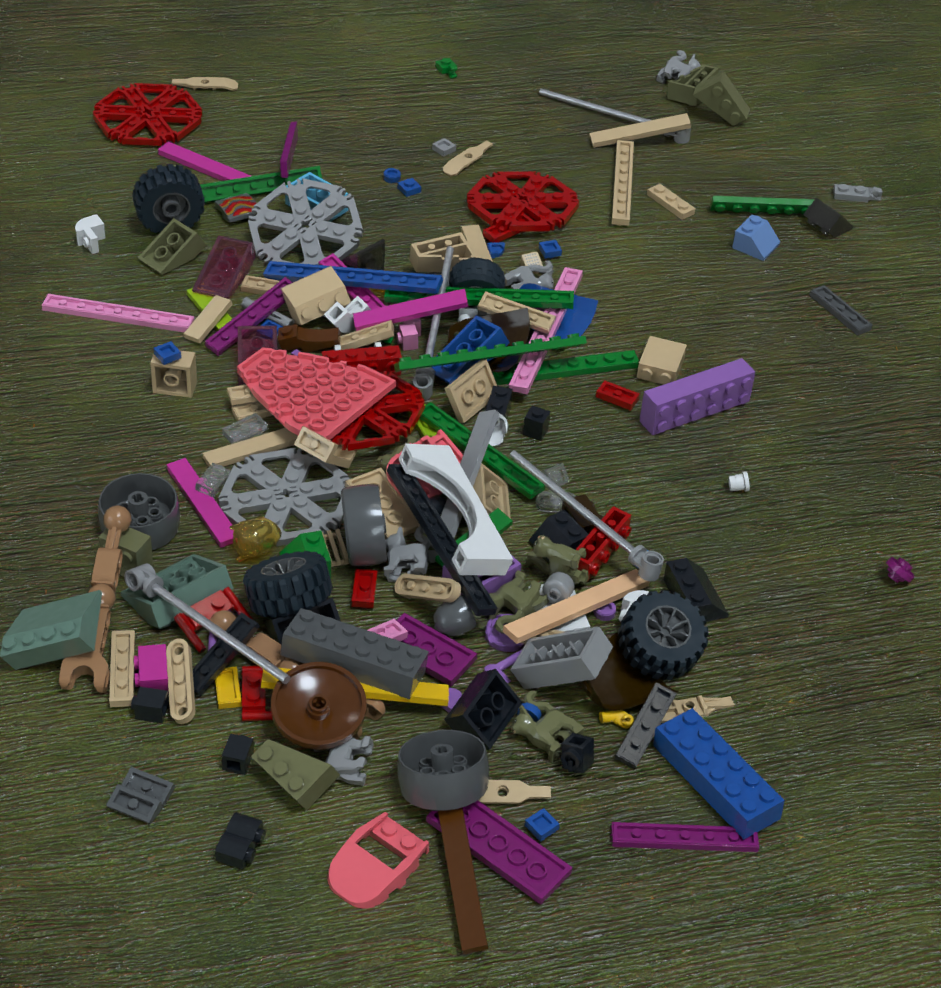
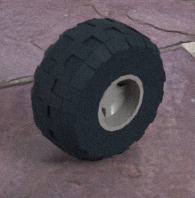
M463 259L452 267L449 276V287L504 289V272L498 264L488 259Z

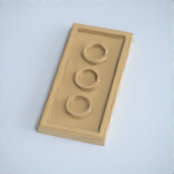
M382 468L345 481V487L361 484H376L379 486L382 513L385 515L386 523L385 539H388L390 535L396 534L399 527H402L403 536L414 533L420 526L404 498L399 495L388 481L386 473Z

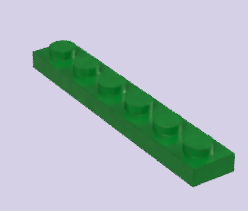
M713 196L710 210H716L717 212L733 211L736 213L743 211L751 213L767 212L769 214L785 213L790 215L795 213L809 215L814 213L817 202L815 199Z

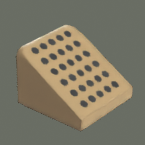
M538 252L521 255L520 266L534 264L543 266Z

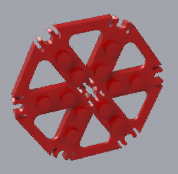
M134 83V85L130 84V88L122 86V90L118 87L97 102L93 111L94 121L107 138L111 137L112 141L118 138V143L127 145L162 146L168 140L175 143V139L178 142L202 122V108L188 91H184L183 88L177 90L176 85ZM143 93L161 94L149 102ZM118 99H124L130 106L111 104ZM177 102H185L189 108H173L172 106ZM106 120H125L112 129L105 123ZM167 123H187L188 125L181 131L176 132ZM144 127H147L155 137L153 139L144 137L132 138Z
M536 171L494 172L492 177L489 175L483 176L467 193L468 209L489 225L493 226L496 224L497 229L502 224L505 231L508 229L513 232L554 230V226L561 228V225L564 226L579 208V199H577L578 195L576 192L555 177L551 176L549 178V174L543 177L541 172L536 174ZM529 179L521 189L508 180ZM551 185L556 186L561 191L543 193L546 187ZM484 186H487L492 188L498 194H493L490 192L482 194L479 191ZM548 208L566 209L561 214H556ZM486 209L503 210L499 214H492ZM522 213H526L535 221L521 222L518 220Z
M390 372L388 377L396 380L395 388L402 393L384 396L330 440L338 445H342V450L344 451L347 448L348 451L399 442V435L406 438L408 434L412 433L425 409L422 392ZM404 411L412 412L407 423H401L388 415ZM364 424L382 435L381 438H369L363 441L355 440Z

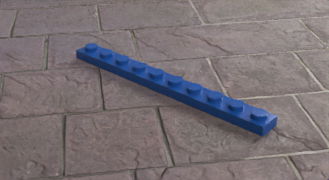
M269 261L263 275L267 279L282 280L286 277L290 281L295 282L329 266ZM332 266L343 284L349 287L438 294L443 283L442 275Z

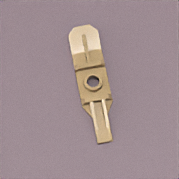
M224 77L172 79V85L189 87L197 90V88H213V90L224 88L231 91L238 89V83L235 80Z
M486 140L476 147L466 149L445 164L443 167L444 173L450 177L457 176L461 170L467 168L474 161L481 159L483 153L493 146V143Z
M701 695L695 698L673 700L661 723H665L690 710L691 708L686 707L687 705L692 706L701 717H705L715 710L734 707L731 696L705 698Z
M489 780L488 790L478 801L483 804H520L528 799H551V786H529L520 780ZM504 790L507 795L502 797L498 795V792Z

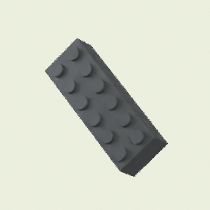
M301 608L283 633L280 655L302 663L328 662L339 665L351 672L361 683L410 699L425 674L429 651Z

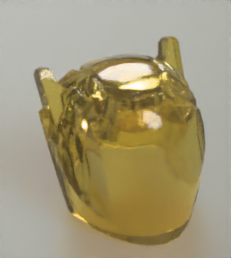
M262 516L244 520L229 527L231 530H234L233 544L236 552L239 554L236 558L238 562L268 553L280 540L282 534L280 528L273 521Z

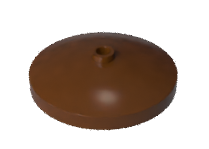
M328 662L305 663L292 668L286 673L291 677L287 684L279 680L275 685L271 697L273 722L286 739L298 746L308 749H329L339 746L350 740L359 731L364 722L367 706L365 691L359 680L351 672L339 665Z

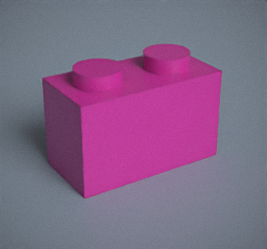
M166 644L138 646V656H134L135 670L139 669V673H135V687L166 690L169 694Z

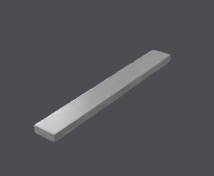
M496 410L479 412L460 463L472 487L499 416ZM447 498L441 518L453 538H455L463 515L458 507Z

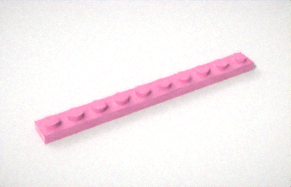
M565 267L554 290L574 291L575 294L583 277V270ZM545 308L544 312L556 316V320L549 334L535 330L528 344L534 339L542 338L544 342L549 341L550 337H555L567 309ZM548 351L523 354L509 383V388L513 389L514 392L528 394Z

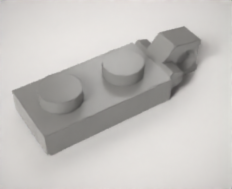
M834 184L833 188L834 199L868 203V200L881 201L882 188L877 187L868 188L860 185Z

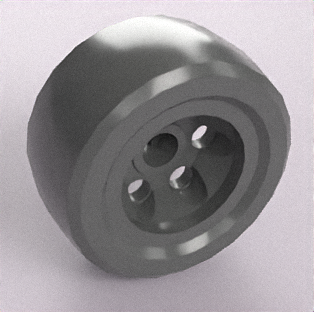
M129 474L111 481L101 492L98 501V519L102 533L106 530L103 523L106 510L117 505L125 507L130 512L132 518L130 528L151 536L152 550L169 543L178 532L180 524L179 500L174 487L167 480L152 474Z
M361 484L343 488L341 490V500L349 564L353 567H362L387 562L384 534L386 533L385 515L382 513L379 486L376 484Z
M457 730L430 731L409 739L400 748L397 761V775L402 796L414 806L433 811L455 810L476 802L484 796L489 784V760L484 743L470 733Z

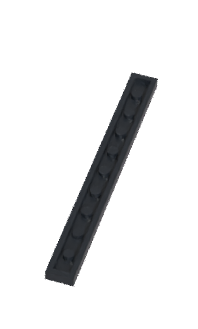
M389 464L387 468L389 476L453 580L461 585V593L476 616L495 615L498 608L477 575H459L452 562L458 544L416 477L406 474L401 464Z

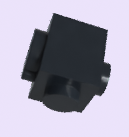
M572 733L561 743L563 769L574 773H584L594 763V738Z

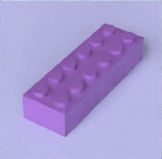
M741 358L646 390L643 394L639 421L651 435H655L745 404L750 401L755 371Z

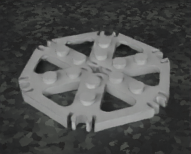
M302 178L303 184H301L300 179H297L296 185H291V182L288 181V188L284 182L252 208V214L256 216H249L248 223L256 256L259 260L266 257L264 260L266 266L269 261L289 262L280 258L298 244H301L304 261L301 264L319 265L318 262L326 258L321 251L320 239L344 244L342 248L334 253L340 260H343L358 248L360 240L355 237L362 238L363 228L354 196L352 197L351 193L344 196L346 190L342 186ZM315 188L328 191L330 195L310 210L306 195L307 189ZM286 194L289 198L293 214L268 209L267 205L278 196ZM344 208H349L353 220L352 224L342 225L328 222ZM264 227L283 232L269 243L264 244L260 241L258 228Z
M296 448L249 455V457L244 458L245 464L237 462V467L233 466L218 497L219 507H221V510L231 524L255 542L259 537L260 544L265 539H270V546H273L276 540L277 547L288 545L302 533L321 530L323 535H325L330 530L329 528L333 530L338 529V526H341L344 519L342 500L340 499L336 511L331 513L326 512L314 502L341 498V490L345 488V481L350 478L335 465L325 463L315 456L312 457L309 453L303 455L301 448L297 450V453ZM280 458H288L290 460L282 479L262 465V462ZM315 464H319L333 475L328 479L305 482L311 467ZM238 477L245 478L259 489L244 493L232 492ZM267 510L262 523L259 525H252L239 515ZM291 513L310 527L309 529L292 532L284 531Z

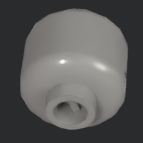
M555 572L550 575L543 586V594H547L549 602L553 604L569 598L574 591L572 578L563 572Z

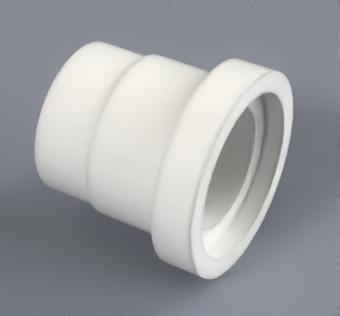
M743 471L742 474L728 476L730 491H750L747 471Z

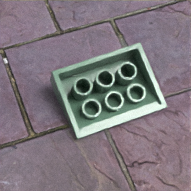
M192 554L156 573L157 576L163 579V588L189 606L219 590L223 591L227 587H230L231 590L234 589L226 565L196 554ZM127 588L120 592L121 596L148 624L159 629L170 626L171 622L174 621V617L179 613H183L158 595L148 597L141 589L132 591Z
M97 590L23 609L3 636L0 657L17 670L94 651L102 591Z

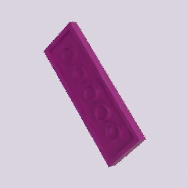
M477 800L463 807L471 854L540 905L572 873L573 867ZM432 810L427 815L426 822L442 833L438 811Z

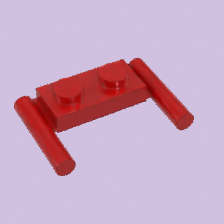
M230 587L225 588L223 591L219 590L190 606L209 620L218 611L227 610L231 612L234 609L238 615L242 612L253 620ZM184 613L177 614L174 620L198 653L204 652L206 647L194 632L203 626Z
M242 666V721L273 720L271 711H266L265 688H261L263 669L260 666Z

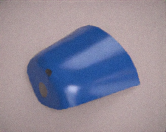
M532 283L523 284L520 289L553 290ZM574 295L573 309H567L555 336H561V339L568 338L567 335L579 333V337L582 336L595 315L598 300Z

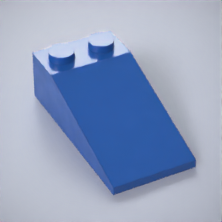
M476 315L441 352L449 351L450 355L457 354L456 351L461 349H468V352H473L475 348L487 346V349H494V345L505 344L507 346L510 342L499 326ZM480 360L432 368L435 370L436 377L451 384Z

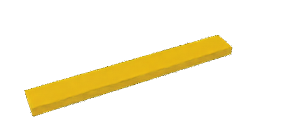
M279 668L285 673L291 670L286 668ZM263 669L261 688L274 689L279 680ZM419 682L411 698L407 699L361 683L368 699L448 706L449 685Z

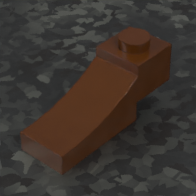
M294 324L281 327L278 331V342L282 350L288 351L302 348V351L307 353L340 345L341 332L339 327L307 329Z

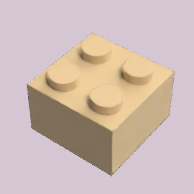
M181 351L180 359L165 365L153 355L150 362L153 393L192 398L197 384L195 352Z

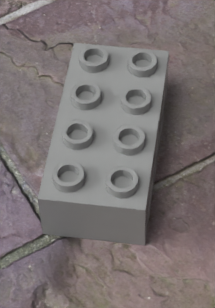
M600 627L530 638L510 670L524 689L593 680L599 675V671L607 660L613 646Z

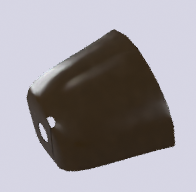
M528 308L479 316L503 330L510 342L506 347L513 346L512 343L524 341V344H526L530 328ZM473 318L459 321L449 328L448 344L454 339V333L456 331L460 332ZM521 354L493 358L488 361V364L493 372L507 371L516 364Z
M618 632L608 638L613 648L596 679L579 681L592 701L603 709L612 711L623 710L645 703L656 682L675 693L679 692L671 689L661 679H653L650 674L645 676L640 673L641 670L637 667L634 669L630 665L631 661L629 659L626 660L622 654L624 648L621 649L619 647L618 641L620 637Z

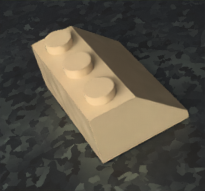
M332 266L280 288L292 319L299 325L323 316L337 301L342 306L351 302L345 285Z
M481 463L473 485L476 494L488 515L499 508L511 519L508 483Z

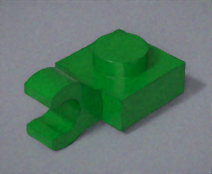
M450 58L435 61V67L442 74L447 73L451 79L457 77L455 73L458 70L457 65Z

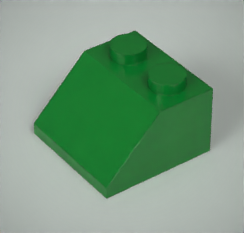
M321 530L299 534L279 552V556L297 551H310L311 553L317 552L321 554L327 562L331 579V558Z

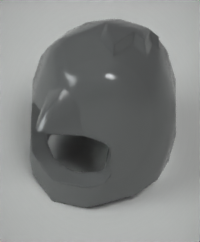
M460 595L454 602L442 603L433 615L434 629L450 637L464 634L477 626L473 612L463 595Z

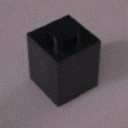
M532 405L524 417L523 435L542 441L549 429L551 411Z
M140 687L137 696L134 695L131 702V709L134 710L135 719L163 724L169 707L168 691Z
M230 733L222 753L223 771L246 775L252 760L251 756L254 754L253 738Z

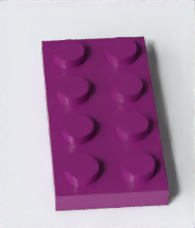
M403 613L396 620L408 631L407 638L400 642L429 651L425 672L450 687L477 660L476 652L406 613Z

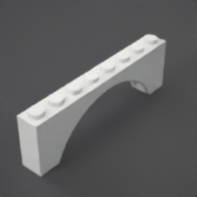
M405 443L398 459L405 473L431 484L444 493L458 507L467 522L469 538L459 543L452 558V562L459 575H506L513 558L449 445Z

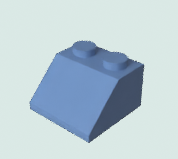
M752 214L735 231L732 248L764 261L780 245V240L767 220Z

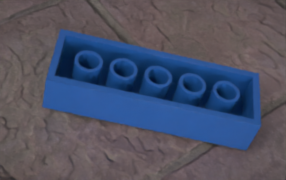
M693 708L656 727L653 746L731 827L736 829V832L743 840L781 819L785 800Z

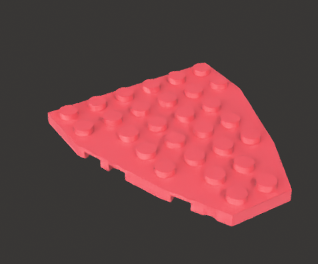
M262 347L237 366V373L254 397L285 428L299 435L302 426L329 440L396 387V380L365 365L358 364L357 368L347 366V361L341 360L339 363L329 362L328 357L305 352H298V356L288 355L287 350H274Z

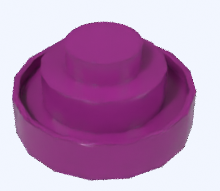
M891 556L886 562L889 566L887 568L889 571L888 576L896 583L899 581L904 582L905 580L911 582L915 578V575L911 572L913 567L900 557L897 560Z

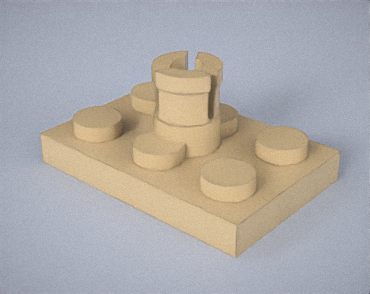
M487 359L478 361L444 388L459 423H465L488 404L493 386H497Z

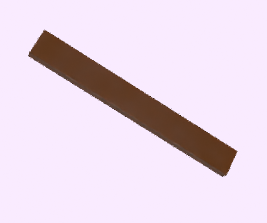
M463 807L455 810L438 811L463 955L487 950L488 943Z

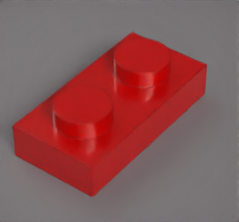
M604 380L596 391V397L632 410L639 400L640 393Z
M356 569L352 607L374 608L378 570Z

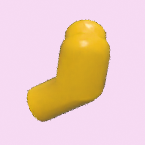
M623 710L599 713L600 723L613 722L626 729L630 728L634 723L633 716Z

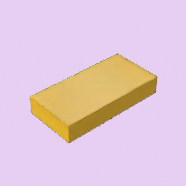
M237 666L224 668L215 679L218 709L242 707Z

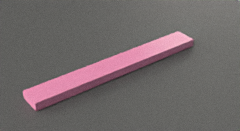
M48 294L42 304L43 311L185 332L195 320L194 316L54 294Z

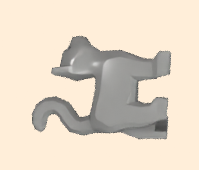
M678 50L676 52L678 56H673L667 61L666 66L657 74L656 81L664 83V78L671 79V77L678 80L679 76H687L691 70L700 67V62L695 59L696 55L693 54L688 65L682 63L687 56L684 51Z
M547 260L545 261L546 266L536 264L519 266L517 269L504 275V288H508L511 285L512 289H520L523 284L532 283L554 290V280L552 278L553 265ZM532 272H538L543 275L536 278Z
M421 526L416 529L414 536L422 544L406 545L402 527L398 528L396 534L390 535L388 539H385L386 548L389 550L387 553L389 565L384 567V575L387 577L388 582H396L401 575L402 569H410L407 571V574H426L428 549L431 543L423 535L425 532Z
M365 736L362 740L352 737L339 746L313 750L314 752L330 751L325 763L332 765L340 774L336 780L364 786L367 775L359 773V769L364 768L367 760L364 757L353 760V757L358 754H372L374 743L370 736Z

